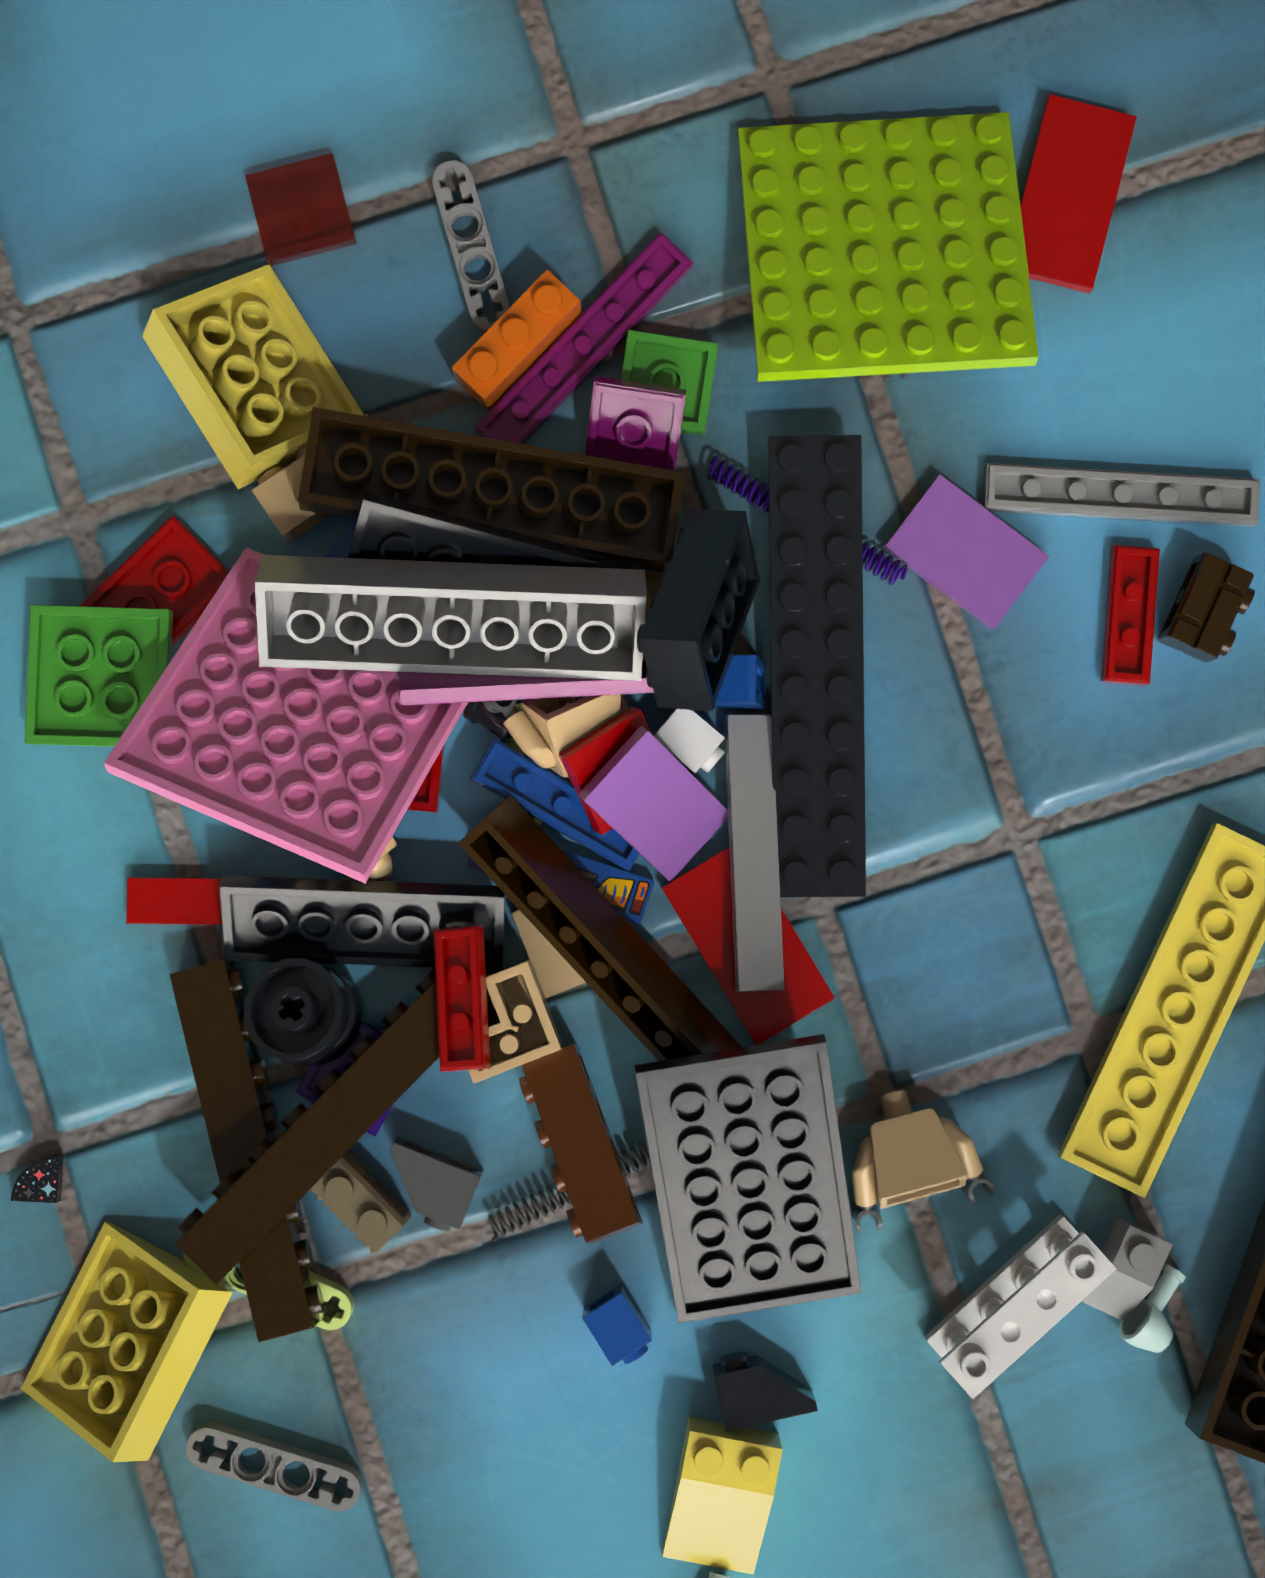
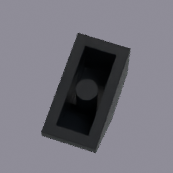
M744 1351L734 1352L720 1358L721 1363L712 1364L726 1431L818 1411L811 1389L758 1355L748 1356V1353Z

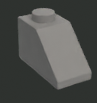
M1116 1216L1101 1249V1252L1115 1266L1116 1270L1081 1302L1124 1321L1154 1288L1173 1244L1154 1232Z

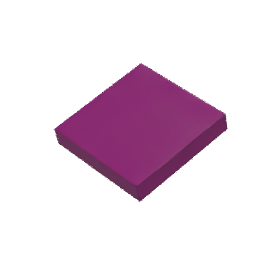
M595 376L585 455L675 471L687 390Z

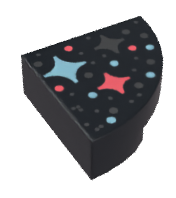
M64 1155L48 1156L27 1167L15 1182L10 1201L58 1203L61 1201Z

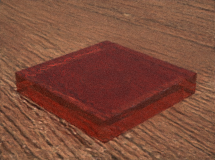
M333 153L245 175L266 259L270 266L357 244Z

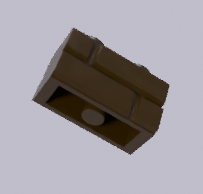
M1203 552L1194 557L1157 640L1202 662L1215 660L1219 654L1225 656L1236 637V631L1231 629L1237 613L1243 615L1253 600L1255 590L1249 587L1254 577L1253 573L1234 564H1229L1227 561L1210 553Z

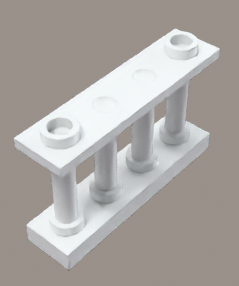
M1059 1214L927 1333L924 1338L941 1357L939 1362L968 1395L974 1399L1108 1278L1116 1268L1083 1231L1078 1233L1067 1219Z

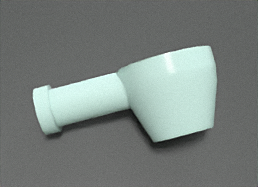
M1168 1264L1162 1269L1163 1274L1148 1298L1143 1299L1124 1321L1121 1320L1119 1325V1335L1123 1340L1137 1348L1155 1353L1166 1349L1173 1338V1330L1162 1311L1180 1283L1183 1284L1186 1279L1185 1275Z

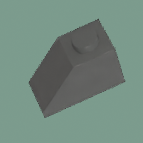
M398 1137L393 1142L390 1153L416 1213L424 1215V1223L438 1230L448 1232L451 1227L460 1230L484 1170Z

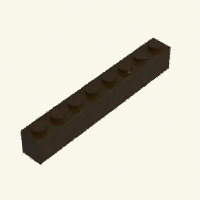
M511 795L458 842L464 851L658 1061L742 1047Z
M221 960L169 974L220 1182L231 1172L239 1177L252 1164L246 1158L248 1154L266 1137L273 1143L276 1140L274 1130L280 1129L276 1106L274 1102L267 1103L263 1085L269 1083L263 1057L256 1058L253 1043L244 1022V1006L241 995L247 993L243 972L240 967L234 968L232 960ZM299 1201L239 1261L258 1343L314 1328L320 1322L319 1314L325 1311L319 1285L312 1286L309 1278L308 1267L313 1266V1256L308 1240L300 1239L297 1221L302 1220V1211Z
M435 968L416 985L415 988L421 994L408 1007L401 1001L386 1015L382 1022L387 1028L375 1040L368 1034L348 1054L354 1061L342 1074L334 1068L315 1087L321 1095L308 1108L300 1102L281 1121L286 1130L273 1143L266 1137L248 1154L246 1158L252 1164L239 1177L231 1172L211 1192L217 1200L204 1213L196 1207L176 1227L182 1235L175 1241V1245L216 1285L439 1058Z

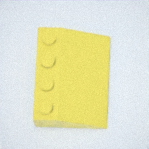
M269 264L152 310L142 337L237 489L258 481L264 473L274 467L281 466V468H284L297 460L296 454L307 445L313 407L364 416Z
M104 1222L20 1389L111 1462L147 1461L166 1427L233 1291L221 1283L216 1285L210 1278L188 1267L185 1260L111 1222Z

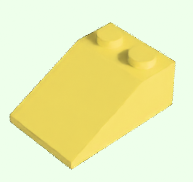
M688 1416L662 1557L754 1574L774 1498L783 1448L778 1433L747 1427L726 1431L725 1424L722 1422Z

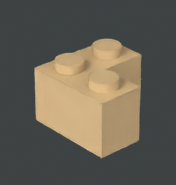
M530 959L486 976V987L499 1021L488 1025L490 1069L468 1070L473 1084L561 1050L563 1047V1042Z

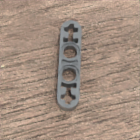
M456 160L446 161L440 164L434 171L432 177L433 188L471 321L480 333L485 334L495 322L489 323L486 317H478L479 314L484 312L480 293L489 290L493 307L495 309H503V311L497 313V320L510 308L473 176L469 168L462 162ZM456 175L458 181H464L459 184L464 204L455 206L449 187H443L448 183V176ZM462 216L473 217L479 224L477 232L469 238L459 237L453 231L455 221ZM474 259L486 260L491 266L490 274L482 281L471 280L465 274L467 264ZM494 286H497V287H498V290H490V289H492ZM472 292H473V293H477V294H476L475 296H473V297H471V295H470V293H472Z
M218 1422L201 1424L193 1431L186 1442L188 1460L193 1466L201 1470L332 1511L342 1512L352 1508L357 1503L363 1490L364 1481L362 1474L355 1466ZM207 1435H211L214 1437V1446L227 1450L232 1441L238 1443L231 1455L229 1464L224 1462L228 1452L214 1450L211 1456H206L203 1454L204 1446L198 1442H203ZM250 1447L261 1450L265 1457L264 1468L259 1471L247 1470L242 1465L240 1459L243 1450ZM294 1461L302 1462L309 1469V1480L302 1485L290 1483L284 1473L285 1466ZM319 1469L326 1470V1473L322 1480L336 1483L339 1477H345L348 1479L347 1487L353 1491H346L343 1497H338L335 1495L336 1487L323 1482L319 1492L312 1488L319 1477Z

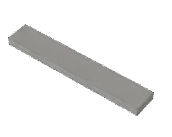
M987 463L984 472L983 507L990 512L1254 527L1258 525L1260 479Z
M727 715L724 717L735 992L783 991L785 989L776 791L772 784L771 715Z

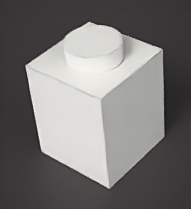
M676 709L654 735L693 775L700 768L708 773L725 753L718 747L725 737L692 710Z

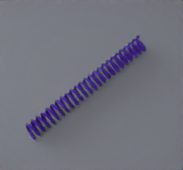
M715 455L710 461L711 467L707 476L708 480L716 477V485L724 481V489H728L732 485V494L740 490V499L748 494L747 503H751L756 498L755 507H760L763 504V512H767L769 510V489L763 495L766 482H762L754 492L758 483V477H756L746 488L751 476L750 473H746L739 482L743 472L742 468H740L730 479L735 465L731 464L722 475L727 464L726 459L722 460L714 471L719 459V455ZM868 541L862 544L863 564L868 559L865 566L866 572L876 563L873 576H877L884 568L880 577L881 581L885 580L891 572L892 574L888 581L889 585H893L899 576L900 579L904 580L908 571L907 564L899 569L900 560L894 561L891 565L892 555L887 556L883 560L884 551L878 552L875 556L876 546L871 547L867 552Z

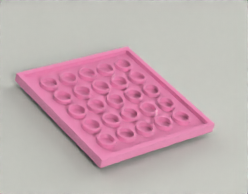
M246 547L105 760L106 771L366 884L468 702L402 706L400 705L396 684V672L259 667L255 578L262 555L264 554Z

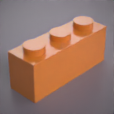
M547 269L454 364L451 369L456 382L486 411H489L582 314L581 300Z

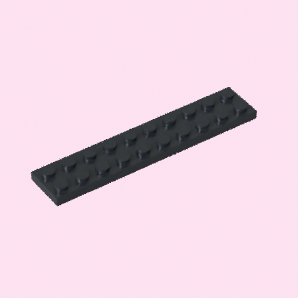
M861 435L769 436L772 784L776 791L780 898L866 897Z

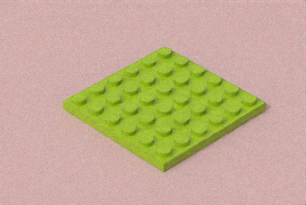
M1009 112L738 128V150L757 382L1036 366L1039 354Z

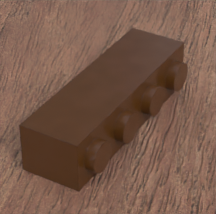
M573 1043L563 1047L561 1050L523 1064L522 1067L526 1076L519 1078L520 1086L527 1103H536L541 1120L534 1122L542 1146L544 1148L551 1146L557 1164L550 1166L559 1192L567 1190L573 1208L567 1210L566 1213L575 1237L583 1235L585 1242L592 1244L643 1224L580 1049Z

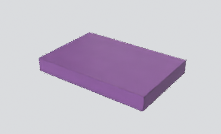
M941 474L883 548L904 565L907 564L908 568L990 630L996 628L1049 558L1046 553Z
M642 726L635 731L578 794L587 805L670 882L728 819V810Z

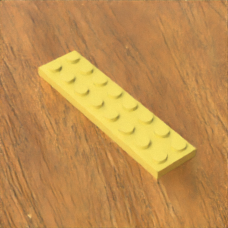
M1218 823L1211 825L1057 1154L1060 1158L1143 1198L1146 1197L1265 942L1264 845Z

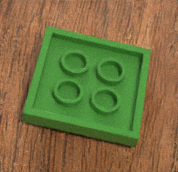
M30 605L24 744L114 747L171 661L173 611L170 609Z

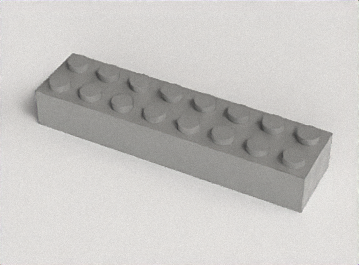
M262 555L255 578L259 667L641 681L643 653H640L637 648V632L639 626L645 624L646 574L645 570Z

